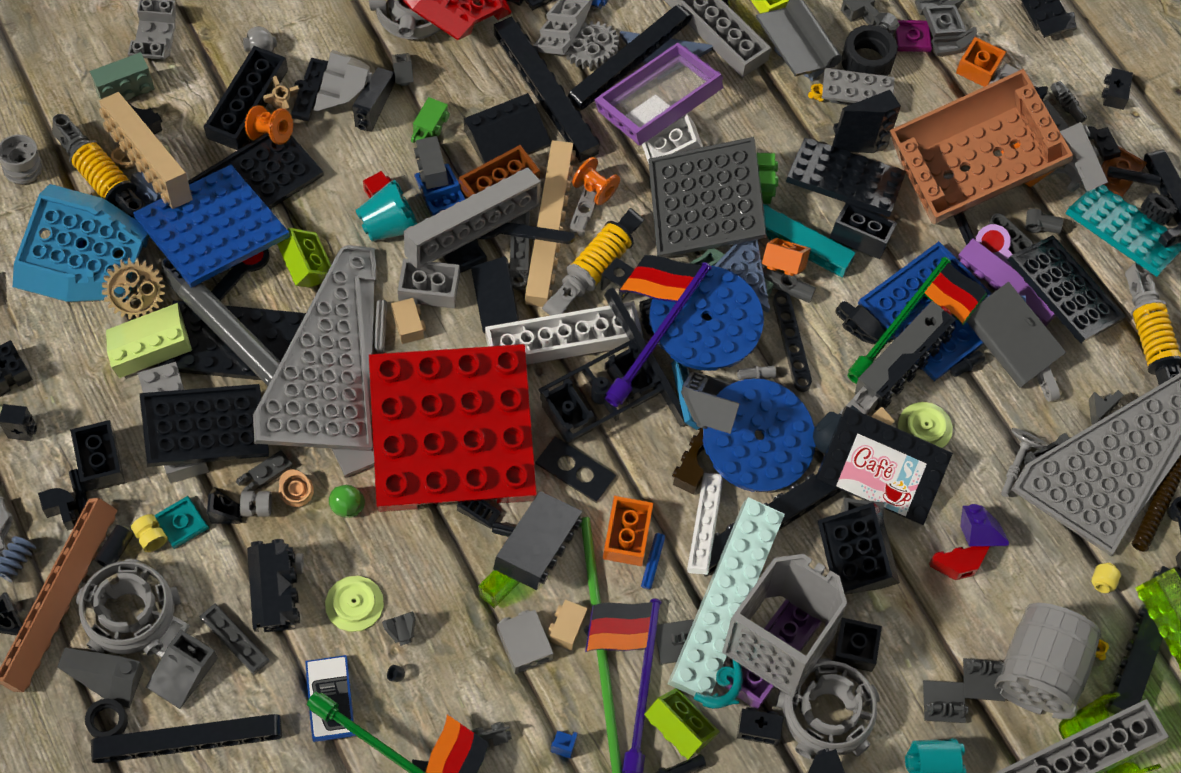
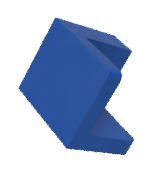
M557 730L554 742L551 745V753L571 759L578 733L573 732V735Z

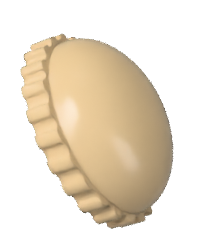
M120 146L113 149L110 158L116 166L121 169L136 167L135 162L129 160L127 152H123Z

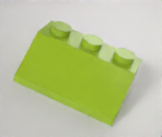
M288 228L290 237L277 243L293 282L296 286L307 288L321 284L331 267V263L317 233Z
M677 688L658 697L644 714L649 719V722L687 760L697 755L720 733Z

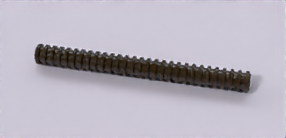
M1181 455L1157 488L1155 496L1152 498L1150 506L1134 536V540L1131 542L1132 546L1138 551L1147 552L1149 550V546L1156 535V531H1158L1165 512L1168 510L1174 493L1177 491L1181 482Z

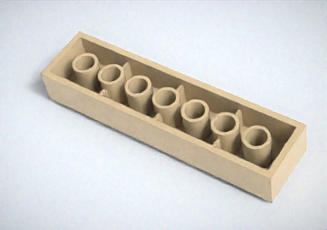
M117 92L99 100L101 106L99 112L105 120L103 122L105 130L111 132L113 140L119 142L121 150L127 152L129 160L135 162L140 173L143 172L148 183H152L154 191L160 193L165 204L168 203L172 209H175L192 201L186 172L123 96Z

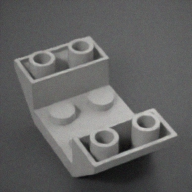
M139 0L137 9L139 25L136 39L130 42L128 57L141 52L143 58L165 59L170 56L175 32L176 2L175 0Z

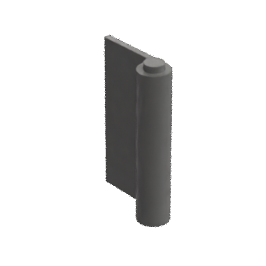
M789 0L786 8L756 14L757 20L795 77L824 70L825 68H832L841 62V54L804 0Z
M1009 281L983 300L966 321L1019 388L1066 353Z

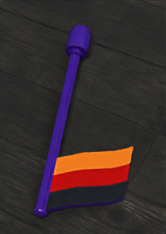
M644 255L624 283L620 292L637 293L657 300L676 302V304L627 374L621 379L616 378L605 397L609 404L618 407L628 397L633 389L631 381L708 271H711L712 267L709 263L703 262L702 265L682 263L661 256Z
M657 598L651 599L649 603L623 604L608 602L592 606L585 652L593 650L631 651L645 649L632 747L628 752H625L622 773L644 772L646 756L641 751L644 714L646 713L659 608L662 604L661 600Z

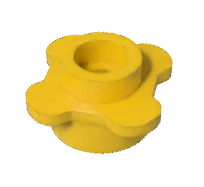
M811 85V92L808 93V97L810 99L814 98L819 102L824 101L825 99H822L823 85Z
M1099 639L1097 647L1099 651H1096V657L1103 661L1106 659L1109 645L1107 642Z

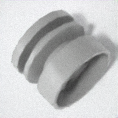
M19 134L2 140L0 143V163L4 176L15 184H26L37 179L41 174L42 164L35 141L26 135Z

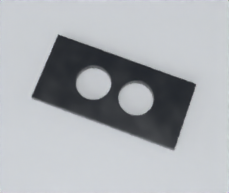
M556 436L535 461L536 465L597 503L616 477L614 473ZM569 456L574 460L575 466L568 471L562 470L558 466V460L561 457ZM582 468H588L593 472V479L589 482H581L576 477L577 471Z

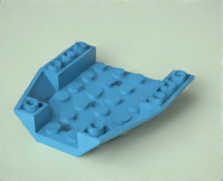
M49 184L37 198L15 258L12 287L65 302L102 301L108 296L102 295V290L107 289L102 287V283L107 282L103 277L104 275L110 276L107 270L111 269L114 271L113 264L115 263L120 266V260H123L125 264L128 262V258L131 259L132 263L135 262V259L139 257L142 247H147L150 236L136 219L104 198ZM43 231H50L51 234L48 238H41ZM81 240L87 241V245L84 248H78L77 244ZM122 250L124 254L121 258H115V251ZM129 272L126 277L132 279L133 272ZM117 287L114 291L117 294H122L125 289Z

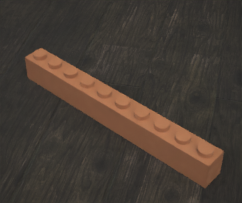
M88 499L0 667V684L13 692H24L30 686L32 675L39 668L44 652L49 649L50 641L58 631L63 615L68 612L69 604L77 594L81 580L87 575L91 561L97 556V549L105 540L109 526L115 521V514L118 510L102 499Z

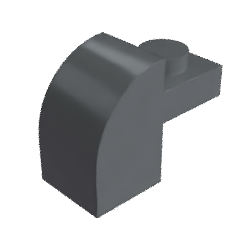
M843 0L841 7L842 13L850 22L863 17L869 25L873 26L876 25L874 15L879 13L874 8L875 0Z

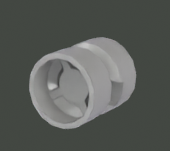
M254 491L241 492V516H254V514H257L258 517L271 516V491H259L257 494Z

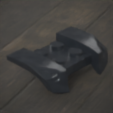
M1021 0V6L1035 31L1040 30L1044 38L1077 29L1074 12L1066 13L1060 0Z

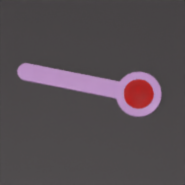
M997 224L983 227L978 232L976 241L1012 267L1007 261L1013 255L1009 251L1011 245L1009 232Z

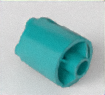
M955 738L948 740L912 741L905 755L906 769L909 773H966V767L962 760V756L965 755L964 744L958 743V740Z

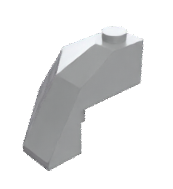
M332 50L327 69L323 75L320 91L317 94L314 110L319 111L349 102L364 88L366 82L370 83L372 75L369 72L370 67L358 59Z

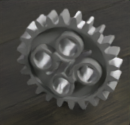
M593 21L590 22V25L584 22V26L581 27L575 40L564 54L566 59L570 60L571 64L575 63L576 67L582 65L583 69L586 66L592 69L593 65L599 68L600 63L603 65L605 61H608L615 53L619 52L618 47L620 45L616 30H612V26L607 27L606 23L601 26L600 21L596 25L593 24Z

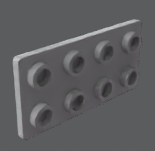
M825 68L822 99L856 103L887 90H891L894 93V77Z

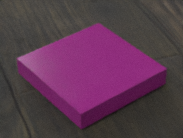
M898 20L900 26L898 29H895V39L898 45L897 51L931 52V35L927 21Z

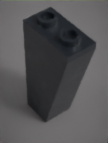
M379 67L376 69L370 79V83L366 84L352 106L355 127L363 131L372 132L395 85L394 72Z

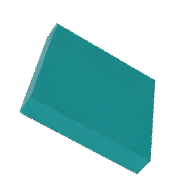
M189 496L184 497L154 515L173 549L209 529Z

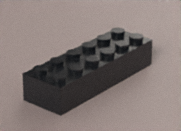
M253 46L204 125L207 139L235 150L241 149L248 137L245 131L246 115L254 106L259 105L266 108L268 103L264 102L263 96L272 93L274 89V76H277L280 85L288 71L286 57Z

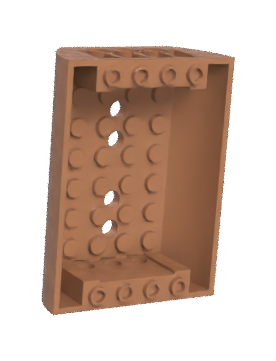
M1024 69L890 130L899 161L933 224H937L1069 164L1073 160L1071 150ZM1018 142L1020 144V147L1017 149H1013L1010 147V145L1012 143ZM1001 150L1004 153L1001 156H995L994 152ZM964 165H968L970 167V169L966 172L960 170V168ZM952 173L954 176L951 179H945L944 175Z

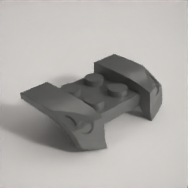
M915 0L919 14L925 16L933 35L931 44L936 56L953 55L968 49L974 37H977V27L966 31L957 10L965 0Z

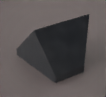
M214 487L208 495L207 514L211 524L242 523L240 503L238 504Z
M5 592L0 596V633L17 636L23 623L13 600Z

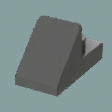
M1119 390L1113 395L1109 393L1104 399L1096 392H1093L1089 398L1092 425L1105 417L1123 397Z

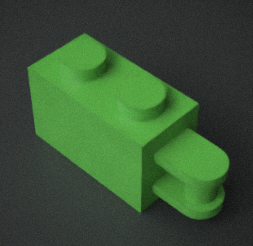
M428 97L413 122L412 143H415L416 140L440 135L443 123H446L450 116L448 104Z

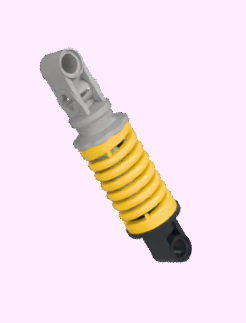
M630 208L618 223L608 221L601 232L588 244L575 261L567 266L568 275L562 279L563 285L554 296H551L542 309L550 316L563 314L576 296L582 297L585 294V290L593 291L601 281L602 273L616 257L620 259L626 253V250L634 245L631 234L637 230L645 219Z
M1135 262L1125 272L1133 298L1132 302L1135 306L1132 309L1131 315L1136 324L1143 352L1146 356L1148 372L1156 375L1158 384L1161 385L1181 373V352L1179 351L1178 344H1176L1177 340L1169 314L1167 313L1166 302L1159 300V294L1156 292L1151 273Z

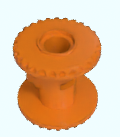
M257 105L252 107L246 115L245 131L253 141L263 134L269 133L270 139L275 144L282 145L292 135L293 119L286 109L279 108L270 114L266 108Z
M591 157L579 167L572 179V185L575 188L584 185L587 191L597 192L594 202L597 205H603L617 190L620 184V177L615 174L606 179L596 171L598 160Z

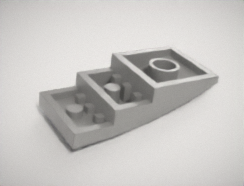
M558 0L546 14L548 21L539 30L541 37L535 42L533 47L535 46L538 52L564 55L578 35L593 0Z

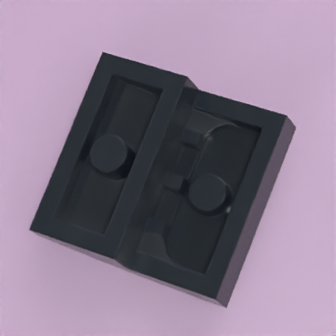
M477 239L443 256L446 263L459 265L460 273L488 261Z

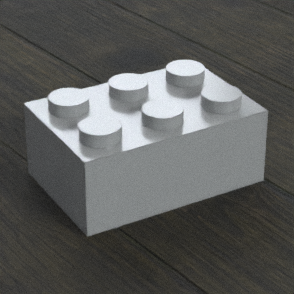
M403 258L398 286V300L402 301L413 298L415 304L455 308L460 278L459 265L431 262L416 269L408 259Z

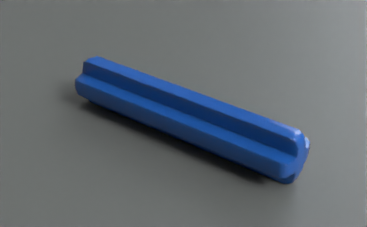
M656 533L641 583V587L648 590L652 588L665 540V535Z

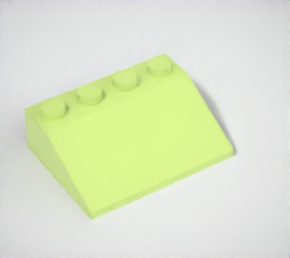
M178 303L106 330L107 354L111 368L119 378L192 351Z

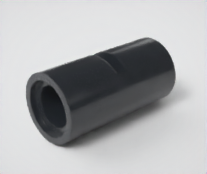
M116 525L96 556L95 561L103 567L118 562L134 534L127 528Z

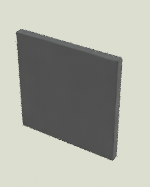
M693 619L657 625L656 642L661 665L677 662L693 624Z

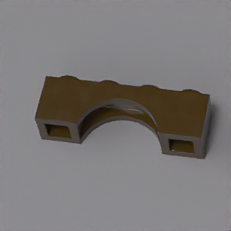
M703 428L698 429L699 433L697 436L693 435L689 443L691 448L689 451L685 450L681 458V466H676L672 477H674L673 485L693 495L704 475V470L697 461L699 453L705 450L702 440Z

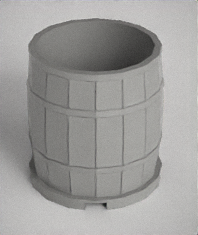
M1047 603L1029 604L1011 640L1004 659L1001 675L995 681V688L998 689L999 686L1001 688L1000 694L1005 699L1028 711L1041 715L1042 711L1053 713L1052 718L1072 719L1076 716L1078 710L1077 702L1084 691L1096 657L1099 639L1101 638L1100 629L1086 617L1067 608Z

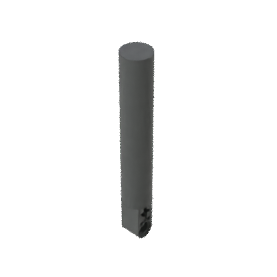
M164 258L161 270L163 280L268 386L280 361L203 283L191 288L168 258Z

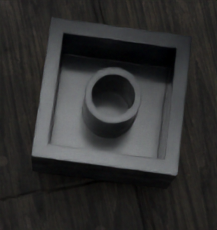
M842 617L837 628L832 661L872 672L877 664L882 626Z

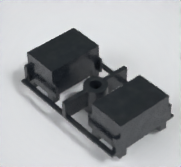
M628 341L538 389L542 408L565 443L569 444L593 431V428L611 418L618 421L620 413L639 406L664 390L660 384L659 377L654 375L648 365L644 363L631 381L633 389L626 398L628 405L617 410L615 406L605 400L606 393L611 387V382L605 377L596 378L589 367L608 357L604 369L607 370L613 382L616 378L621 379L627 374L640 355L635 343L632 344L631 341ZM628 347V350L615 356L614 353ZM581 371L592 386V401L596 404H604L610 412L608 416L598 421L597 416L594 417L592 411L587 409L573 388V381L569 379V377ZM563 381L562 385L549 391L550 387Z

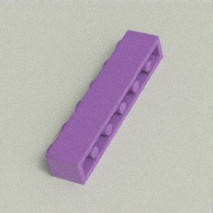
M974 238L959 253L958 260L967 269L970 268L974 271L973 274L978 279L987 281L989 287L994 291H997L1009 281L1020 296H1026L1027 305L1045 326L1056 316L1016 270Z

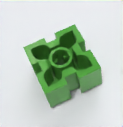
M757 153L762 200L764 204H771L772 197L776 195V187H778V176H776L778 161H775V153Z

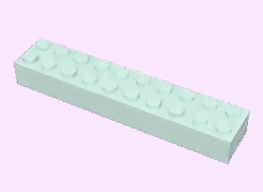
M749 497L743 502L667 683L668 685L692 696H695L696 692L705 696L707 694L711 695L716 684V674L723 667L727 657L722 651L731 618L757 583L785 515L784 513Z

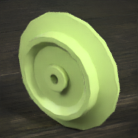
M913 403L905 408L898 418V429L938 447H945L952 437L953 425L949 415L941 407L933 403Z
M349 576L337 581L328 591L325 600L326 614L330 621L339 629L348 632L363 631L373 626L380 618L384 608L383 594L378 585L369 578L361 576Z

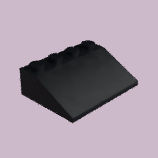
M884 91L842 108L832 146L852 153H874L885 150L891 138L890 130L894 129L901 107L892 91Z
M528 93L464 118V132L483 164L519 145L522 146L528 155L551 146L550 138L537 107Z
M874 502L817 520L829 571L840 576L845 595L883 589L900 583L882 511Z

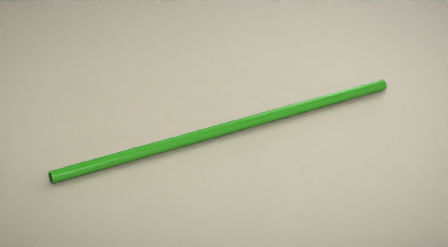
M589 517L581 518L583 520L581 530L592 610V606L600 604L601 600L591 522ZM597 650L612 773H622L607 650Z

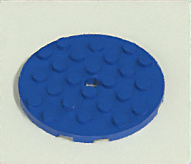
M711 266V271H708L658 343L661 349L663 348L671 355L672 359L684 366L697 370L716 371L719 368H730L742 362L755 349L763 330V310L755 291L740 276L716 266ZM652 299L649 319L654 334L676 302ZM708 313L712 319L706 321L702 318V315Z
M744 379L730 384L716 395L740 403L731 434L710 427L707 429L703 428L702 440L705 452L714 464L713 467L724 479L747 491L768 493L791 485L805 473L815 452L816 445L813 439L815 428L807 408L793 392L773 381ZM755 431H762L764 439H757Z

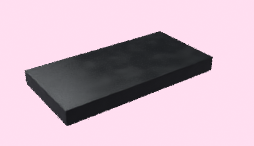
M506 256L471 267L483 333L485 334V327L520 321Z

